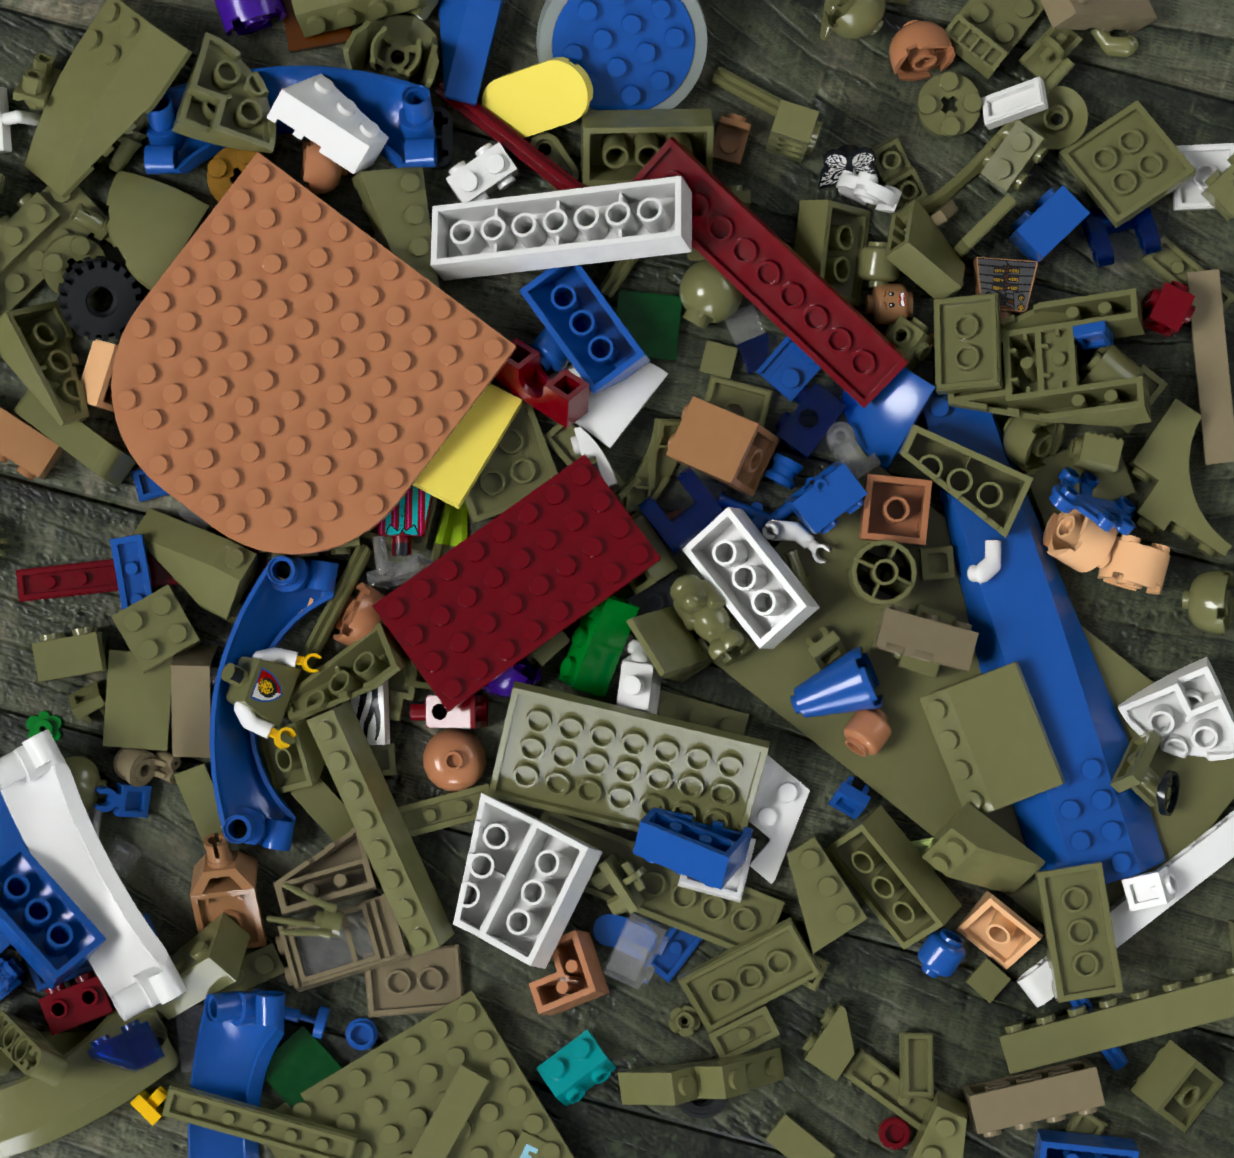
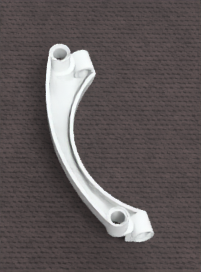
M49 729L22 742V746L0 757V792L28 851L106 938V941L91 955L88 961L112 999L120 1017L127 1021L159 1003L163 1005L187 992L188 990L167 950L136 907L109 860L86 812L73 775Z

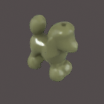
M688 574L677 578L670 588V595L674 600V609L688 631L695 630L701 638L709 642L708 653L712 660L715 662L721 660L725 666H729L756 646L748 634L742 633L739 630L733 615L724 608L725 600L709 581L701 580L696 575Z

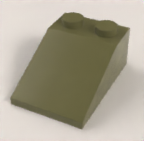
M674 606L636 616L626 621L660 677L683 683L714 662L708 653L709 642L698 637L695 630L688 631Z
M968 802L937 831L922 856L936 870L949 878L1011 895L1046 862Z

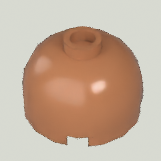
M912 20L904 24L892 38L889 48V58L894 74L896 75L897 73L899 79L903 81H918L932 77L928 71L939 67L942 72L954 61L956 55L945 30L938 24L929 21Z
M311 140L310 142L303 141L300 178H303V182H306L304 187L315 195L331 192L339 185L341 175H348V170L320 153L321 146Z
M364 582L355 587L360 592L356 598L350 596L335 625V628L340 630V633L333 635V638L346 646L364 638L373 630L377 623L381 622L386 626L372 606L385 596Z
M447 728L436 733L426 744L423 753V768L428 779L438 788L449 792L461 791L474 786L483 776L487 765L486 750L482 741L472 732L463 728Z

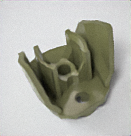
M392 15L375 20H366L363 25L352 31L343 48L347 69L381 74L423 85L428 89L432 85L439 64L437 54L438 38L423 21L415 16ZM398 56L404 58L401 64L393 63L394 58Z

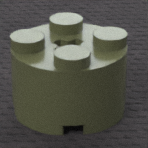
M1114 344L1100 347L1095 350L1094 356L1089 362L1085 360L1078 368L1079 385L1137 377L1142 368Z

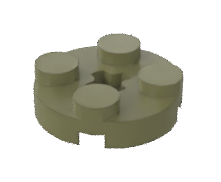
M945 72L928 80L919 92L917 99L918 118L922 126L934 136L943 138L962 136L977 122L980 116L982 99L978 89L968 78L953 72ZM943 98L947 100L953 98L956 101L954 106L957 108V111L955 113L950 110L944 113L941 110L944 105L941 102Z
M76 234L61 235L54 239L44 252L42 259L43 277L48 286L55 293L59 294L58 286L59 283L62 284L64 281L62 276L69 267L67 262L69 259L73 258L76 262L80 260L84 262L83 258L91 257V259H97V256L105 257V254L100 246L89 237ZM100 287L94 288L88 296L96 292Z

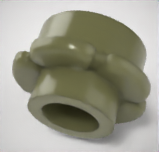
M677 1006L671 1011L669 1027L674 1033H679L682 1037H689L693 1035L694 1030L700 1027L701 1020L692 1006ZM683 1018L688 1020L686 1024L681 1022Z

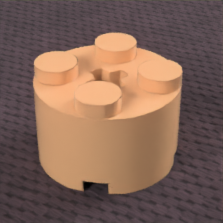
M1072 510L1069 514L1061 511L1059 515L1054 512L1045 527L1043 545L1048 547L1046 552L1078 572H1088L1096 567L1103 568L1109 563L1111 559L1110 551L1119 531L1115 527L1109 532L1104 531L1078 510Z
M1122 534L1121 537L1116 536L1110 551L1111 559L1105 567L1099 569L1097 578L1124 589L1136 591L1144 586L1147 587L1146 593L1161 594L1170 560V547L1152 543L1151 546L1140 544L1141 539L1132 535L1126 536Z

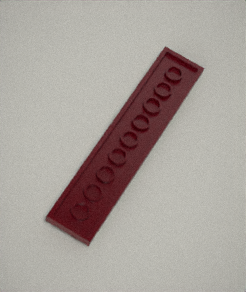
M673 136L669 138L631 182L682 176L692 191V247L853 399L865 408L910 360Z

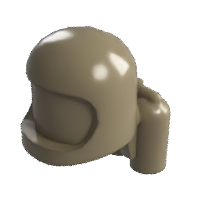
M121 748L114 757L113 768L120 778L135 787L146 785L153 777L176 784L174 774L179 773L176 769L179 768L181 759L179 757H172V753L168 751L157 750L154 755L145 749Z

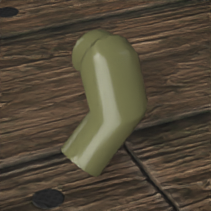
M1095 28L1090 32L1108 56L1126 58L1133 55L1139 46L1138 40L1131 35L1127 37L1112 36L1110 32H1104L1099 28Z

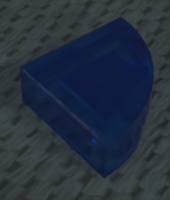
M767 332L736 345L748 375L759 369L766 359L769 348Z

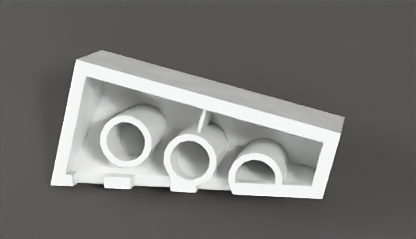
M481 793L453 925L478 936L534 820L540 821L539 818L508 803Z

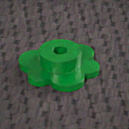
M41 711L38 716H31L27 719L26 726L30 730L27 734L28 739L42 732L41 728L43 726L46 730L49 729L54 741L61 738L59 729L62 726V720L56 715L50 716L47 711Z

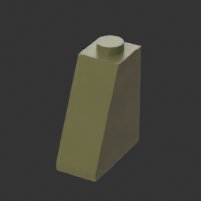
M914 199L893 213L885 258L934 299H943L949 295H955L963 286L965 264L920 202Z
M211 762L174 774L176 783L202 841L206 836L215 833L217 844L220 843L218 834L219 832L223 833L214 795ZM235 823L234 832L235 834H238L239 831Z

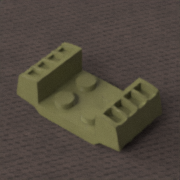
M969 0L946 27L945 32L951 40L955 53L989 79L1044 8L1040 0Z

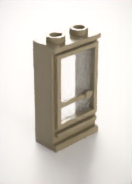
M385 894L336 909V911L343 912L338 938L330 937L328 939L319 936L281 935V929L313 928L292 925L278 926L280 936H276L275 939L280 955L285 954L288 967H284V973L288 985H294L297 991L302 992L411 958L409 951L405 948L400 926ZM316 916L304 920L315 921Z

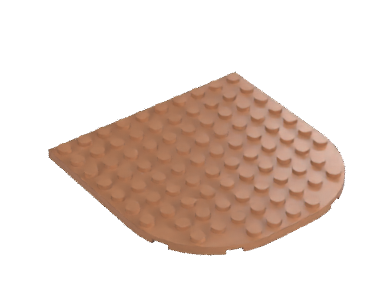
M257 152L128 321L121 335L112 368V404L121 437L139 467L158 486L213 528L242 545L260 551L282 555L314 554L348 544V542L372 530L390 514L517 347Z

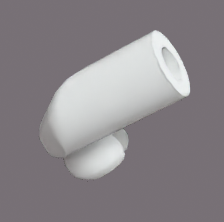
M985 541V558L977 565H971L967 570V576L971 582L986 583L999 572L1001 567V541Z

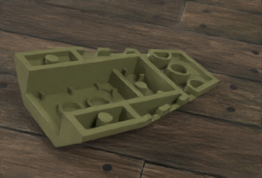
M106 0L62 70L45 105L32 139L24 166L63 198H66L94 170L93 164L102 155L107 157L115 149L112 144L123 133L128 135L137 126L135 121L144 112L149 114L158 105L193 53L175 38L163 32L134 10L135 8L125 0Z

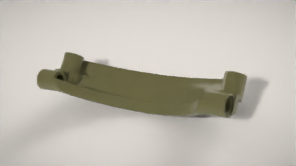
M152 1007L124 1021L115 1008V1011L109 1013L82 1042L63 1055L68 1062V1068L64 1079L58 1085L52 1086L28 1075L0 1085V1158H6L37 1148L95 1121L124 1104L166 1073L175 1069L180 1058L168 1038V1031L161 1020L165 1016Z

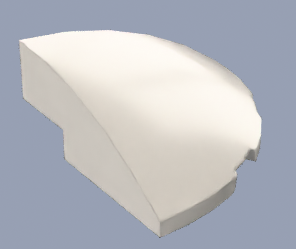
M649 362L624 381L593 394L589 389L588 412L578 419L575 424L611 449L664 381L668 373ZM572 364L565 367V369L581 378ZM555 371L549 377L552 379L560 372Z
M1208 657L1163 677L1118 705L1123 718L1138 735L1154 730L1162 737L1159 745L1164 752L1181 758H1186L1188 755L1206 757L1208 761L1234 758V714Z

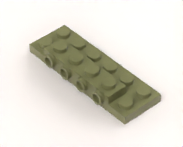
M49 186L41 193L36 192L34 195L27 193L16 204L19 210L11 218L7 215L0 218V317L7 311L16 310L45 282L42 274V259L47 246L54 239L64 234L83 235L89 238L93 235L92 232L70 221L71 214L79 203L102 217L106 216L78 186L66 198L61 197Z

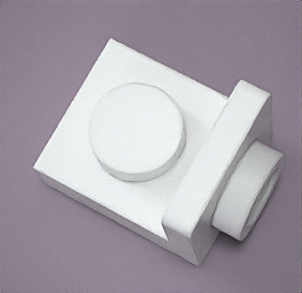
M1167 866L1160 867L1156 871L1126 877L1121 880L1130 912L1167 904L1175 898V893L1177 892L1176 880L1173 874H1169Z

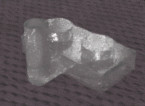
M385 536L373 537L376 570L366 573L367 582L370 586L386 589L402 585L435 560L425 559L422 554H412L405 556L403 562H388Z

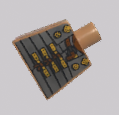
M976 257L973 260L976 295L998 293L1000 324L1002 319L1013 314L1021 315L1027 311L1038 261Z

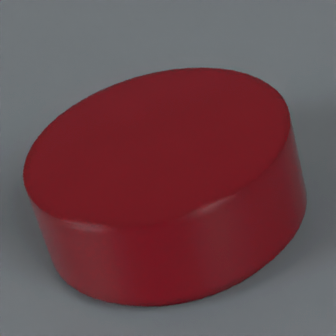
M889 1116L881 1121L878 1127V1136L885 1147L897 1150L908 1144L911 1138V1129L908 1123L901 1117Z

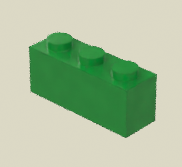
M612 595L583 616L578 628L573 633L572 644L567 657L561 664L558 679L573 689L605 697L631 630L626 621L636 617L639 607L624 598Z

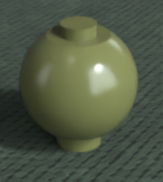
M706 259L693 264L685 272L680 283V299L686 309L683 318L704 330L708 323L722 322L733 316L739 309L744 296Z

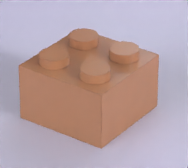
M866 474L864 476L863 488L868 494L862 498L864 504L861 506L858 540L879 541L886 539L903 545L925 546L932 480Z

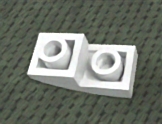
M581 427L574 428L576 436H572L570 439L575 455L581 454L583 456L585 454L588 459L596 458L597 463L593 464V466L609 487L618 485L610 462L597 442Z

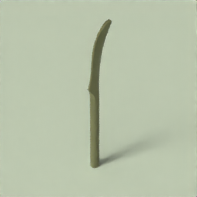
M1065 57L1045 79L1046 97L1075 66L1069 58ZM1026 116L1018 120L1024 122L1029 116ZM1010 123L1004 124L954 178L930 196L919 201L927 213L938 209L967 182L981 173L984 169V166H982L984 158L992 149L995 151L1003 142L1001 135Z

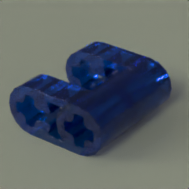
M1149 207L1118 228H1115L1100 208L1090 210V214L1081 221L1097 268L1114 264V253L1108 235L1134 229L1144 256L1161 252L1159 233Z
M689 466L676 475V478L694 500V503L670 521L651 496L637 505L674 554L684 548L724 511Z

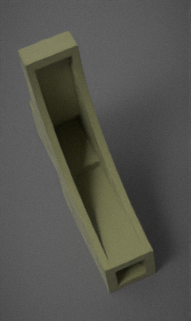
M1175 398L1168 403L1127 463L1134 468L1131 473L1145 483H1148L1149 480L1153 481V484L1134 510V516L1139 518L1136 523L1151 533L1154 530L1158 532L1164 531L1168 524L1172 525L1171 532L1183 540H1187L1190 537L1199 544L1197 549L1212 559L1215 555L1217 557H1225L1232 545L1225 541L1203 516L1194 497L1190 481L1189 456L1191 443L1198 423L1203 416Z
M771 1047L741 1055L698 1062L639 1066L618 1072L622 1105L676 1106L697 1099H729L749 1093L750 1089L785 1079L780 1047Z

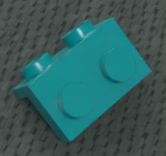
M587 1029L536 1069L555 1098L563 1105L568 1106L580 1101L584 1097L585 1092L595 1084H601L610 1077L611 1072L616 1069V1066L607 1057L592 1033Z

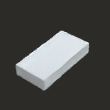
M1040 76L981 98L984 123L989 130L1048 109L1045 85Z

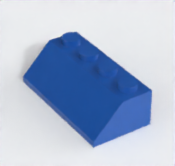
M582 265L547 269L519 290L581 378L590 384V390L593 394L624 381L650 362L648 356Z
M22 843L0 859V932L50 989L54 990L75 973L106 941V938Z

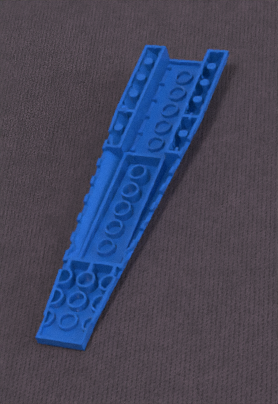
M936 392L933 394L922 412L928 431L1017 470L1016 466L1008 459L1004 452V437L994 413L951 407L948 404V394L938 395ZM937 484L944 509L947 530L953 546V556L957 566L968 622L972 625L971 631L979 633L975 653L980 672L982 674L1018 661L1066 782L1063 785L1012 804L1025 846L1046 861L1038 871L1100 861L1102 862L1105 884L1142 873L1165 862L1166 858L1149 805L1131 788L1118 793L1110 785L1129 742L1054 558L1046 552L1048 547L1043 545V532L1028 495L1026 494L1012 527L1005 538ZM985 541H1001V567L999 572L986 583L971 582L968 579L967 570L971 565H977L985 558Z

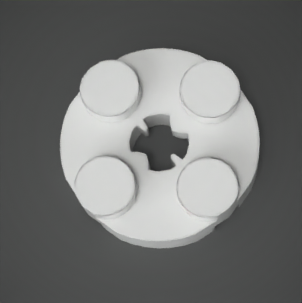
M843 170L836 185V188H839L838 192L845 197L864 206L867 203L877 205L875 210L887 213L895 212L902 194L895 187L884 185L883 187L877 184V177L863 171L856 175L850 171Z

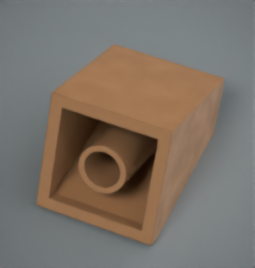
M693 396L690 403L682 411V421L676 433L668 441L666 455L682 465L753 497L780 438L756 422Z

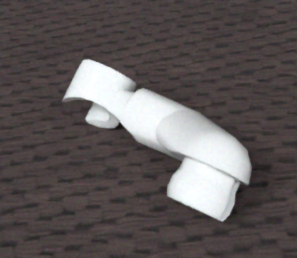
M770 520L762 529L764 537L768 540L796 541L804 549L808 548L812 552L814 560L820 564L827 561L819 557L818 549L824 548L826 551L832 552L829 544H819L814 540L815 537L798 522Z

